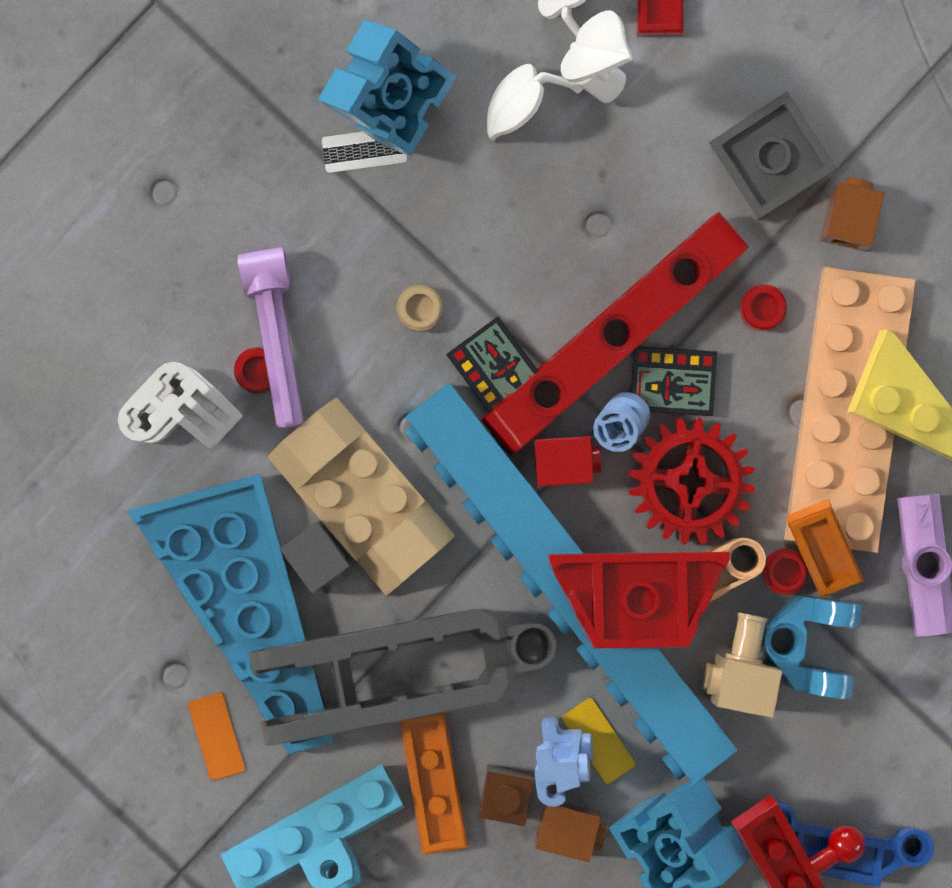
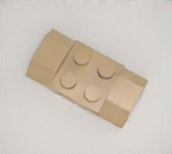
M337 397L316 411L267 456L296 490L298 495L386 596L456 537Z

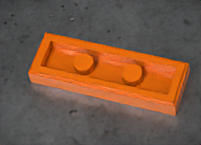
M446 712L400 721L422 855L467 848L468 842Z

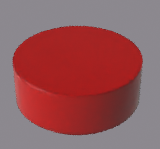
M767 284L757 285L743 295L739 306L740 316L749 328L756 331H768L778 326L784 320L787 312V302L782 292L776 287Z
M260 347L250 348L242 352L234 365V376L237 383L244 390L254 394H263L270 391L264 350Z

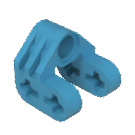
M797 595L765 623L760 652L770 665L782 671L781 679L786 686L818 696L852 699L855 675L836 669L799 665V662L804 659L808 630L804 626V621L860 628L863 605L848 601ZM780 628H786L791 635L790 645L785 651L776 653L771 646L772 634Z

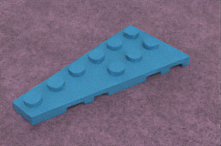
M262 474L126 510L150 543L149 546L157 558L162 561L177 584V588L215 645L220 648L232 666L231 669L239 681H242L258 705V709L265 720L326 708L314 665L280 669L253 676L249 652L307 641L286 560L279 549L281 542ZM333 734L284 743L282 745L288 754L332 743L335 739Z

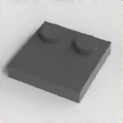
M788 92L783 93L709 142L758 220L837 170Z

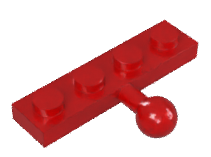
M770 795L731 821L768 888H825L819 875L838 862H856L862 857L866 847L865 838L858 829L847 825L840 826L830 834L828 846L811 858H808L779 804Z

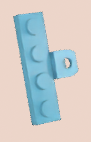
M381 764L225 851L220 856L236 888H262L300 866L313 888H352L361 882L362 873L360 865L346 840L406 806L385 766ZM337 865L338 873L334 878L330 879L329 872L333 866Z

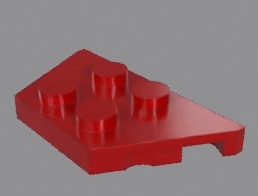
M730 552L547 555L548 564L593 649L689 647L698 629V622L702 613L707 609L714 594L713 590L722 570L730 560Z

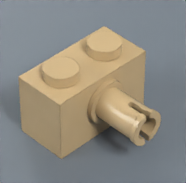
M738 612L731 653H726V655L716 654L714 664L707 662L703 675L702 690L707 691V699L717 707L773 718L782 671L770 664L763 663V660L759 659L767 618Z

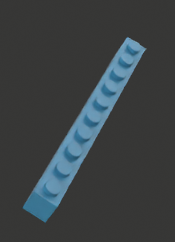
M448 383L408 414L406 418L411 426L405 430L407 435L421 452L429 447L440 462L433 466V468L449 488L458 484L468 498L461 504L479 525L484 520H487L497 533L490 541L506 561L510 560L513 556L516 557L526 570L519 575V578L535 598L542 592L554 606L547 612L563 634L567 633L570 629L574 631L582 642L576 650L592 671L601 666L611 680L604 686L617 703L623 707L629 702L640 717L633 721V723L646 740L651 744L658 739L665 747L668 754L661 759L675 777L680 780L687 775L690 781L702 776L705 777L738 751L658 648H592L548 564L547 556L549 554L584 553L452 385Z

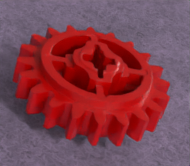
M682 418L676 419L674 434L670 433L669 429L662 424L658 426V434L661 439L659 442L648 436L642 439L645 446L649 449V453L634 452L632 454V457L641 463L642 467L640 470L627 471V476L639 480L640 485L630 489L627 493L630 496H641L643 498V502L638 504L633 511L635 514L650 511L651 516L647 520L645 527L651 529L661 522L663 524L662 539L667 540L674 530H678L680 544H687L691 532L695 533L696 539L700 544H706L708 529H711L718 538H723L724 529L721 525L723 521L733 526L740 524L733 510L735 508L739 510L750 509V505L742 500L740 496L742 493L755 491L756 487L743 482V477L752 474L755 468L751 466L742 467L739 464V461L748 454L749 451L747 449L734 452L731 450V446L737 437L736 434H730L723 440L719 439L721 424L715 423L706 433L703 431L702 418L694 420L690 431L687 430ZM686 444L685 455H683L682 461L677 467L673 469L656 468L666 452L677 445ZM704 447L710 449L719 457L725 467L727 477L715 475L708 470L705 464V457L703 456ZM693 467L695 469V477L702 479L701 487L693 488L692 495L687 494V486L679 484L680 476L688 475L690 468ZM654 485L668 488L675 494L677 505L679 506L678 516L671 514L663 507L656 495ZM710 493L725 494L722 502L713 512L702 518L695 519L696 509L706 495Z

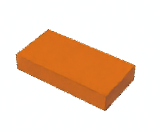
M829 499L786 515L788 526L821 598L864 582L860 568Z

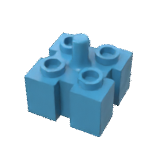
M364 19L346 50L353 59L346 71L339 68L334 70L318 101L342 118L357 123L355 127L379 144L411 156L429 125L422 119L429 105L439 108L457 76L434 58L420 54L421 48L397 30Z
M703 776L676 787L667 796L663 792L639 802L609 827L626 858L630 860L636 857L644 871L638 875V878L644 888H715L723 885L751 858L732 825L722 827L720 824L719 811L722 808Z

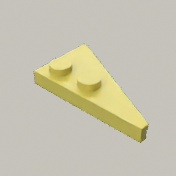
M888 329L880 330L847 412L952 461V407L895 333Z

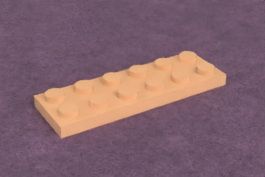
M823 267L787 515L829 499L850 548L878 553L894 434L847 411L879 331L888 329L894 332L906 348L916 280ZM786 521L784 540L795 541Z

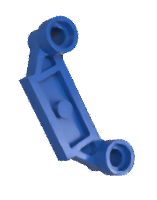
M775 800L783 811L808 858H811L828 846L829 836L836 828L796 821L794 811L783 801ZM916 827L901 828L894 835L887 838L863 834L866 847L864 854L859 860L853 863L838 862L820 875L880 887L882 877L904 865L921 867L927 864L934 854V843L927 833ZM910 838H915V846L911 850L906 851L904 849L905 842Z

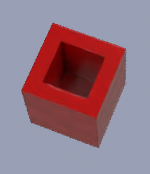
M591 436L533 441L536 487L593 483V474L601 473L600 446H591Z

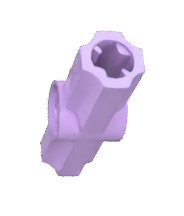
M939 493L897 498L904 550L902 569L907 577L914 636H934L952 633V593L949 577L952 571V561L950 555L946 552ZM930 552L936 559V569L931 576L924 578L917 570V560L923 553Z

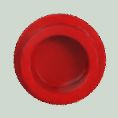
M779 549L769 554L766 558L765 567L762 570V577L766 586L773 592L781 595H790L801 590L806 584L809 570L802 555L791 549Z

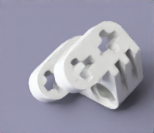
M169 362L160 366L123 405L119 412L118 424L122 433L131 440L153 444L162 442L181 425L202 444L212 450L243 415L199 372L182 363ZM176 378L181 380L180 385L185 390L181 396L174 394L176 389L172 383ZM145 412L150 414L148 421L152 425L148 431L142 429L145 423L140 418Z

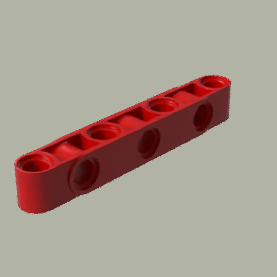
M717 212L537 369V373L515 392L507 395L491 413L488 412L480 421L510 455L514 454L738 259L749 246L724 216ZM679 260L688 261L694 268V279L687 286L678 283L673 274L674 266ZM611 320L619 321L626 329L625 340L617 347L611 346L604 338V328ZM547 380L555 385L558 395L552 405L541 407L534 399V390L538 383Z

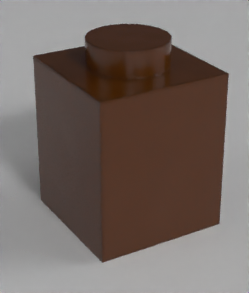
M487 765L479 806V818L525 826L534 782L533 774Z

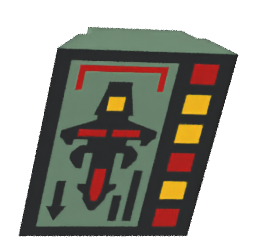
M498 316L446 354L490 413L502 403L501 401L507 395L515 392L538 372L537 368ZM542 381L538 383V385L535 387L534 392L547 382Z
M637 346L634 349L631 393L641 397L648 405L650 412L713 416L717 351Z

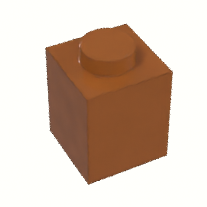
M850 177L846 179V183H837L831 191L820 241L859 251H866L871 248L885 192L873 190L874 183L859 178Z
M567 802L556 807L543 804L534 840L535 849L590 863L592 852H601L607 825L600 824L601 815L598 810Z

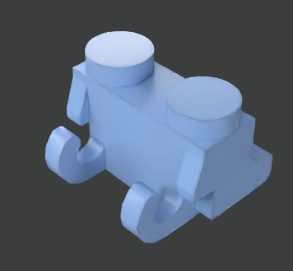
M545 717L541 724L543 744L538 746L536 750L535 780L539 800L547 806L556 807L565 802V791L580 787L581 782H590V761H593V739L591 733H583L582 729L563 730L559 727L558 720L555 717ZM556 785L557 793H549L547 786Z

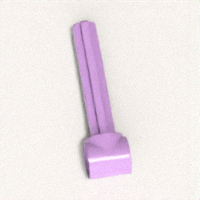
M284 247L238 254V267L244 294L248 298L255 299L276 425L278 428L299 426L303 423V414L282 296L291 287Z

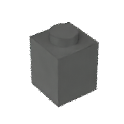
M316 521L279 548L311 593L322 588L327 595L349 579L344 571L352 566V564L321 521Z

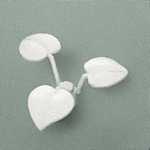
M538 0L539 11L547 19H553L561 14L564 22L576 36V42L570 45L571 49L567 52L561 63V74L563 77L546 72H541L537 75L534 66L525 64L513 70L501 81L491 98L487 112V133L490 140L494 142L497 137L517 130L533 117L542 102L544 94L542 84L544 83L564 86L577 94L585 89L602 103H609L617 98L626 83L625 73L617 67L633 60V55L626 41L624 24L621 18L613 11H603L590 18L580 28L572 17V8L580 6L586 0Z

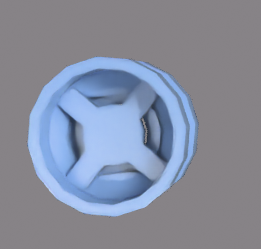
M630 392L614 395L594 422V435L599 444L613 452H624L630 449L649 424L650 411L648 405L641 397Z

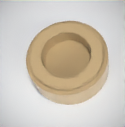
M411 286L403 291L398 299V317L402 324L412 331H428L435 327L442 317L443 305L441 298L434 289L428 286Z

